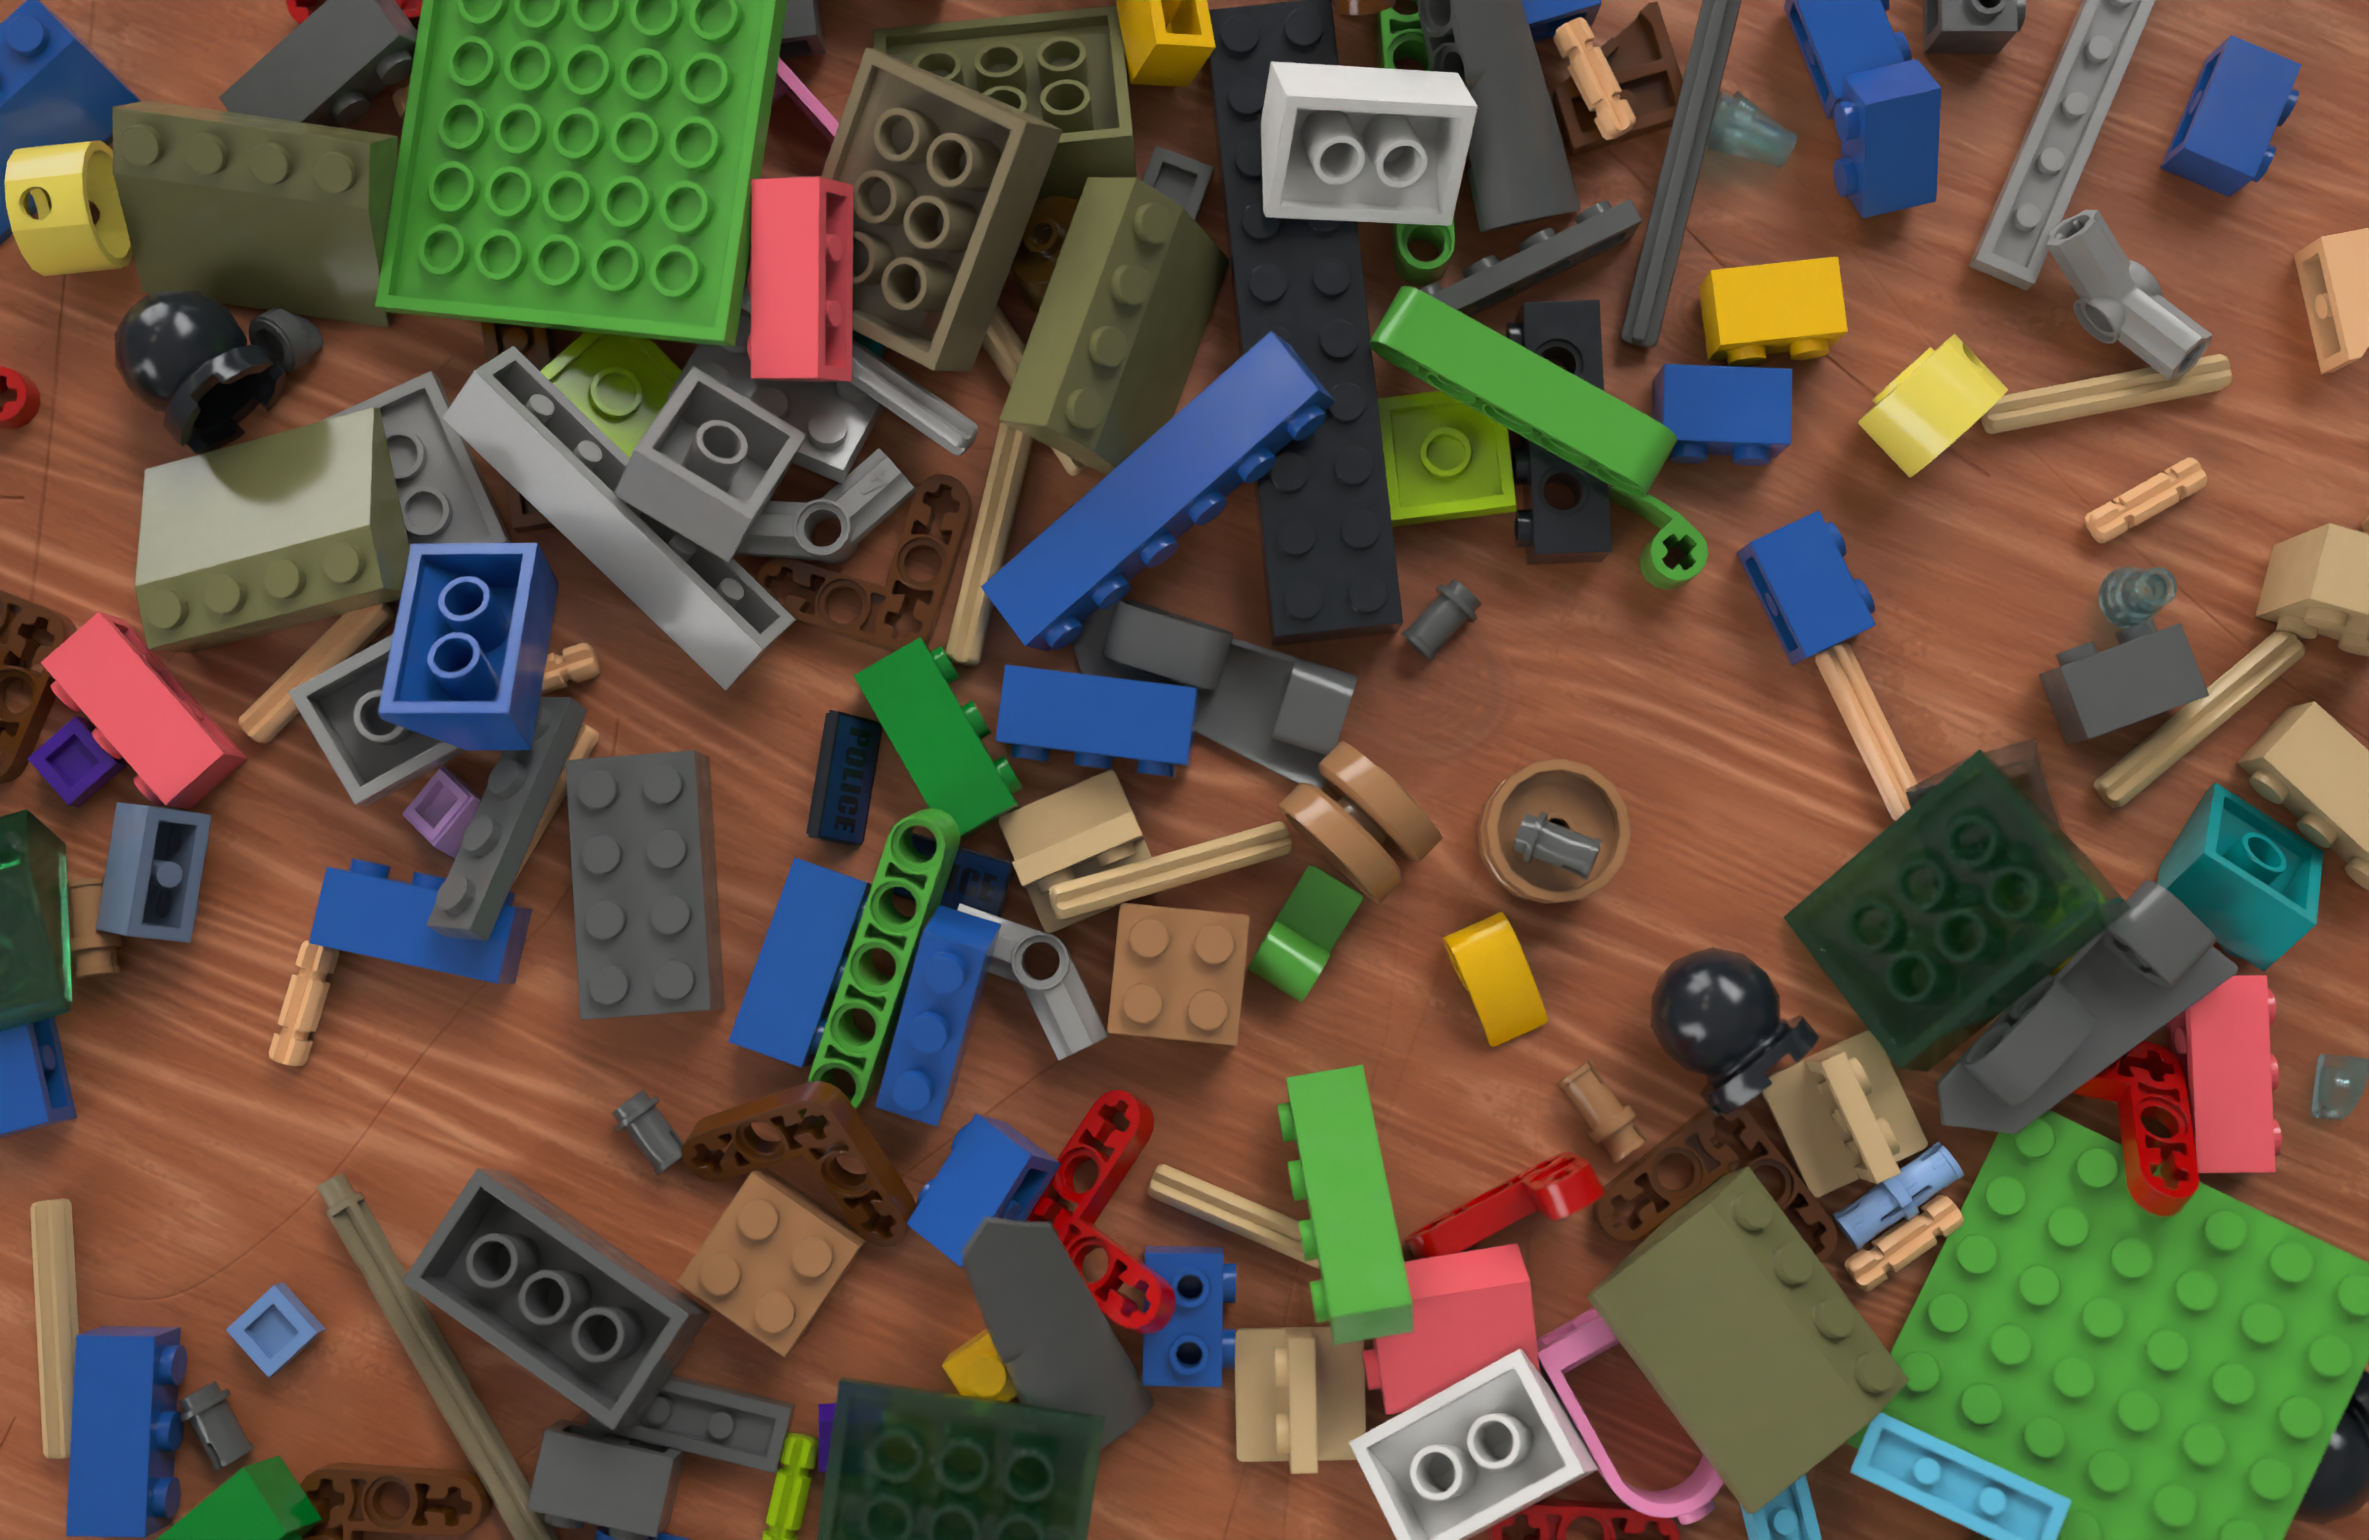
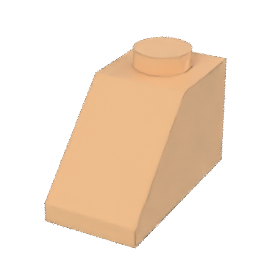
M2369 228L2322 236L2294 254L2321 375L2333 373L2362 358L2369 347Z

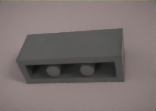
M327 0L218 98L226 109L233 113L341 128L343 125L354 123L362 118L370 108L369 102L389 85L397 84L411 74L418 31L395 0Z

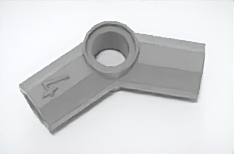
M2083 210L2071 218L2064 219L2048 233L2050 238L2046 246L2079 297L2073 305L2074 313L2088 333L2107 344L2115 343L2118 340L2170 381L2177 377L2182 378L2197 364L2200 357L2210 346L2213 335L2163 298L2162 289L2158 281L2144 266L2127 258L2098 210Z
M878 448L847 475L843 484L838 483L821 499L812 500L808 503L769 501L734 556L816 560L829 566L842 564L851 559L858 549L859 542L911 498L917 490L895 464ZM830 518L840 520L842 530L836 542L825 547L815 546L812 535L818 523Z
M961 903L959 904L957 911L1001 924L988 973L1022 984L1058 1061L1109 1037L1072 960L1070 949L1062 939L1053 934L1024 926ZM1048 943L1058 952L1060 958L1059 968L1051 978L1037 980L1026 970L1025 956L1028 950L1035 944Z

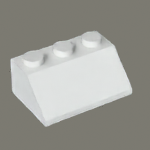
M1271 62L1261 118L1263 212L1265 217L1451 226L1478 108L1459 74L1454 72Z
M1522 1349L1514 1351L1349 1442L1397 1540H1468L1598 1470L1566 1408Z

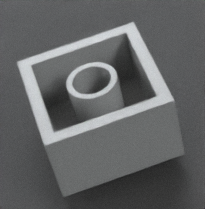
M693 366L633 450L614 495L729 563L784 479L807 434Z
M393 634L288 691L355 805L368 807L468 751L384 721L379 716L378 710Z

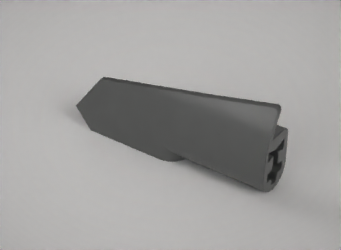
M1418 0L1419 17L1431 71L1458 73L1478 106L1468 148L1472 167L1467 169L1480 233L1579 211L1580 203L1522 0Z
M1122 598L1109 608H1098L1081 623L1083 630L1071 643L1082 674L1197 688L1200 691L1195 732L1298 784L1301 782L1313 784L1322 790L1324 782L1320 777L1318 764L1337 746L1357 676L1233 638V633L1222 628L1126 598Z
M2145 880L2054 976L2046 975L2027 987L1936 1082L1941 1124L2017 1134L2151 1034L2235 975L2239 970L2237 965L2213 947L2218 938L2180 900L2159 884Z
M985 1216L961 1251L963 1254L961 1259L994 1347L1002 1364H1006L1039 1456L1045 1463L1053 1466H1065L1075 1463L1102 1449L1123 1435L1152 1409L1154 1400L1147 1387L1143 1386L1141 1377L1051 1224L1048 1222H1020Z

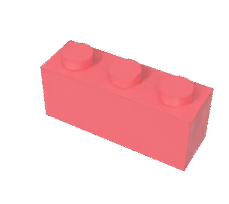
M820 176L751 179V267L747 275V286L751 296V332L747 340V353L751 362L752 379L779 382H852L853 185Z
M99 611L40 662L55 679L50 685L55 695L73 711L78 713L83 711L97 727L92 731V736L96 742L114 758L119 760L124 758L138 774L133 778L135 786L148 800L157 806L193 808L248 759L153 650L148 649L146 642L124 619Z
M2233 975L2166 1024L2167 1049L2180 1060L2185 1073L2199 1173L2276 1172L2275 1157L2281 1151L2282 1134L2278 1121L2273 1118L2272 1092L2278 1086L2279 1068L2275 1056L2270 1051L2269 1028L2275 1021L2276 1002L2272 991L2268 988L2267 975Z

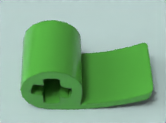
M1613 486L1609 487L1611 503L1641 515L1661 529L1648 541L1641 552L1639 560L1640 569L1647 582L1663 590L1678 589L1700 573L1706 565L1708 549L1705 539L1694 526L1681 514L1649 494L1643 498L1635 497ZM1673 546H1677L1682 550L1684 556L1680 559L1679 564L1670 569L1664 564L1662 559Z
M1308 866L1246 969L1299 1002H1302L1321 974L1331 955L1332 948L1362 902L1363 896L1316 866Z

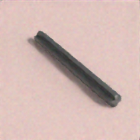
M1702 0L1621 331V339L1628 344L1639 347H1655L1659 340L1742 0Z

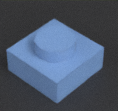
M284 1282L273 1285L226 1329L268 1378L281 1372L326 1330Z

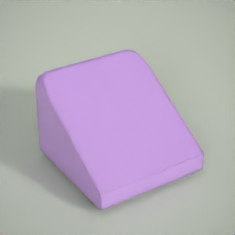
M442 765L402 815L435 848L456 858L462 845L464 832L472 822L483 796Z

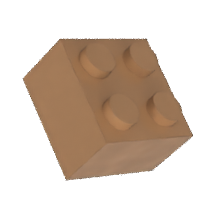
M1120 903L1107 1033L1237 1046L1250 915Z
M765 1167L751 1172L676 1283L774 1351L786 1357L803 1338L867 1241L862 1239L851 1225Z

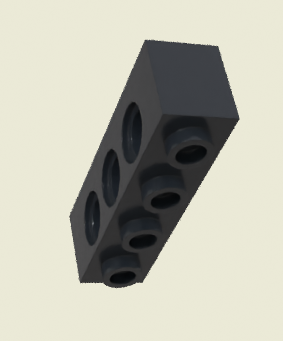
M1600 299L1523 302L1515 322L1507 323L1506 337L1545 359L1560 361L1568 372L1604 391ZM1521 436V447H1513L1511 455L1514 485H1523L1524 509L1515 512L1514 535L1516 547H1526L1527 565L1602 562L1612 552L1609 484ZM1551 482H1560L1567 485L1574 494V507L1568 510H1559L1552 507L1544 495L1545 485Z

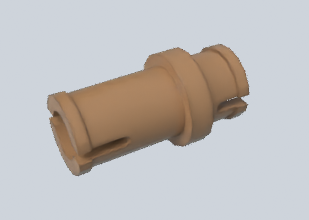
M104 877L79 879L66 883V888L69 891L73 938L67 940L68 954H73L76 957V979L100 978L120 974L116 950L123 948L122 935L96 930Z
M1588 1060L1561 1079L1557 1085L1560 1089H1563L1592 1129L1587 1134L1593 1143L1598 1144L1601 1142L1611 1155L1612 1161L1616 1163L1643 1145L1648 1138L1645 1134H1642L1632 1120L1636 1113L1628 1104L1623 1107L1593 1067L1592 1061Z

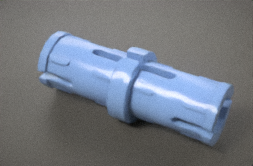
M1939 1141L1920 1154L1918 1158L1905 1167L1900 1168V1174L1878 1183L1852 1204L1850 1203L1832 1215L1837 1226L1857 1250L1904 1217L1906 1220L1912 1219L1919 1214L1918 1206L1929 1200L1931 1196L1944 1187L1946 1188L1964 1176L1957 1161Z

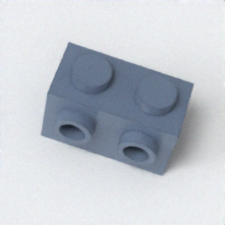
M117 802L96 930L132 937L191 943L194 920L198 911V896L204 859L208 850V835L212 815Z

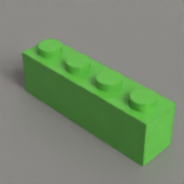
M1363 1065L1286 1077L1289 1102L1277 1104L1283 1143L1296 1141L1299 1160L1287 1162L1294 1201L1306 1199L1310 1219L1298 1221L1305 1261L1318 1259L1321 1280L1309 1282L1316 1323L1329 1321L1333 1345L1414 1332L1413 1304Z

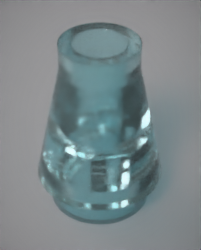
M1720 91L1707 140L1708 149L1765 162L1781 168L1795 146L1797 134L1784 128L1739 91L1733 95Z
M2121 567L2109 573L2103 580L2099 589L2100 608L2110 622L2127 629L2154 619L2164 605L2168 604L2175 597L2177 583L2174 576L2163 568Z

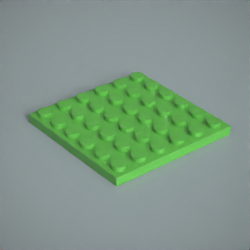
M422 0L375 307L390 313L735 347L751 245V179H761L788 0Z
M2050 1110L2017 1134L1999 1132L1960 1210L1964 1217V1223L1947 1237L1890 1353L1909 1381L1881 1412L2071 1499L2072 1502L2056 1540H2283L2369 1360V1263L2199 1182L2197 1191L2180 1213L2173 1216H2158L2147 1212L2135 1202L2129 1193L2122 1145ZM2160 1164L2153 1175L2161 1177L2160 1168L2163 1164ZM1869 1424L1848 1439L1846 1443L1859 1450Z

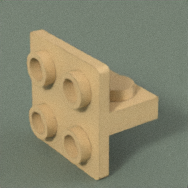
M1113 770L1103 772L999 818V825L1015 860L1012 863L1021 885L1027 889L1042 927L1049 934L1120 905L1118 903L1067 919H1058L1052 910L1049 899V889L1053 885L1152 857L1118 776Z
M1866 1030L1802 1059L1798 1063H1793L1767 1075L1773 1084L1761 1093L1802 1182L1815 1198L1821 1197L1858 1179L1878 1184L1901 1173L1896 1163L1897 1161L1922 1151L1928 1146L1924 1132L1875 1031Z
M1330 1327L1237 1329L1235 1331L1237 1459L1241 1462L1289 1461L1291 1474L1318 1473V1461L1357 1460L1349 1442L1366 1433L1365 1370L1362 1358L1364 1340L1333 1345Z

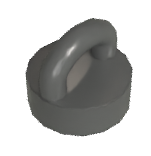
M273 308L251 320L248 328L250 344L265 347L287 375L307 364L311 356L322 349L324 343L321 331L312 322L282 308Z

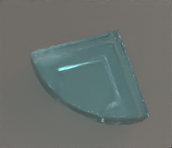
M2320 1054L2317 1058L2311 1110L2314 1118L2339 1121L2346 1118L2354 1110L2367 1083L2369 1059Z

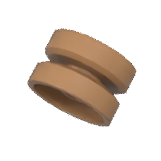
M1341 741L1318 764L1321 779L1339 801L1336 803L1313 784L1301 782L1278 805V809L1335 869L1368 898L1380 904L1402 881L1400 868L1381 844H1386L1407 861L1420 862L1443 837L1437 827L1417 806L1416 802L1402 786L1354 747Z
M1566 759L1535 762L1500 782L1483 804L1477 827L1480 858L1493 880L1514 897L1541 905L1583 899L1606 886L1624 863L1631 837L1627 807L1613 783L1591 766ZM1541 812L1548 814V822L1555 819L1559 822V826L1594 839L1602 840L1599 854L1588 880L1535 858L1530 863L1523 861L1524 854L1514 851L1513 846L1526 814L1539 817Z

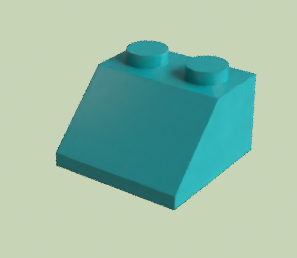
M2215 782L2207 789L2160 864L2157 884L2180 900L2218 938L2217 943L2225 952L2233 957L2245 959L2264 972L2317 925L2324 851Z

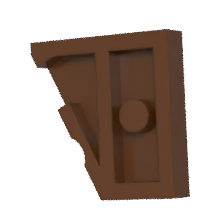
M1657 1L1648 3L1639 12L1635 20L1615 38L1612 37L1601 47L1622 89V92L1619 93L1620 100L1626 99L1636 117V123L1630 131L1612 140L1604 139L1594 121L1597 117L1596 110L1589 111L1572 76L1567 78L1555 90L1552 101L1570 157L1672 127L1683 79Z

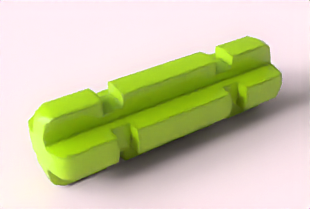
M802 1433L788 1434L780 1459L784 1466L780 1467L777 1471L766 1518V1524L770 1526L764 1529L761 1540L798 1539V1535L794 1532L801 1528L812 1480V1474L808 1472L809 1469H814L819 1450L817 1438Z

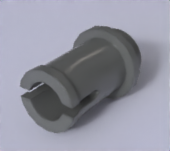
M1455 579L1447 586L1440 584L1436 588L1439 595L1409 628L1401 633L1408 644L1428 661H1432L1435 658V654L1467 620L1473 623L1477 619L1474 612L1481 606V602L1470 590Z
M1541 812L1539 817L1526 814L1513 846L1514 851L1524 854L1523 861L1530 863L1535 858L1588 880L1599 854L1602 840L1594 839L1548 822V814Z
M641 1090L617 1108L612 1115L619 1122L615 1126L618 1133L622 1130L627 1132L654 1167L655 1173L659 1175L682 1158L684 1142L655 1106L660 1102L656 1096L650 1099L646 1092Z
M216 1381L205 1385L179 1401L184 1410V1413L179 1415V1418L182 1422L189 1419L213 1463L214 1471L254 1449L252 1442H249L226 1400L231 1395L229 1389L221 1391Z

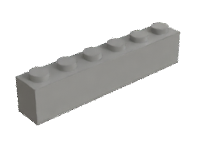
M514 346L476 369L443 416V419L725 691L753 667L796 620L733 558L729 563L615 496L614 493L630 458Z

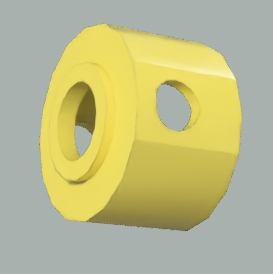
M101 140L15 149L7 161L5 173L6 208L11 229L20 252L32 270L42 276L120 269L128 266L133 257V251L113 174L112 149ZM30 193L35 201L39 220L31 217L29 210ZM88 200L92 201L100 212L96 225H94Z
M1954 333L1935 351L1929 347L1872 399L1875 405L1857 423L1911 478L1975 424L2005 395L2008 389Z

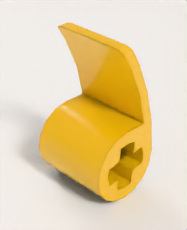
M1502 911L1443 937L1451 963L1461 983L1470 993L1490 1046H1498L1548 1022L1542 999L1523 950L1510 922Z

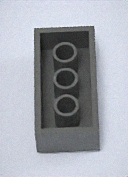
M691 750L565 760L580 1020L725 1009L709 756Z
M477 1168L403 1279L405 1284L612 1430L639 1425L711 1314L707 1309L514 1176L501 1170Z

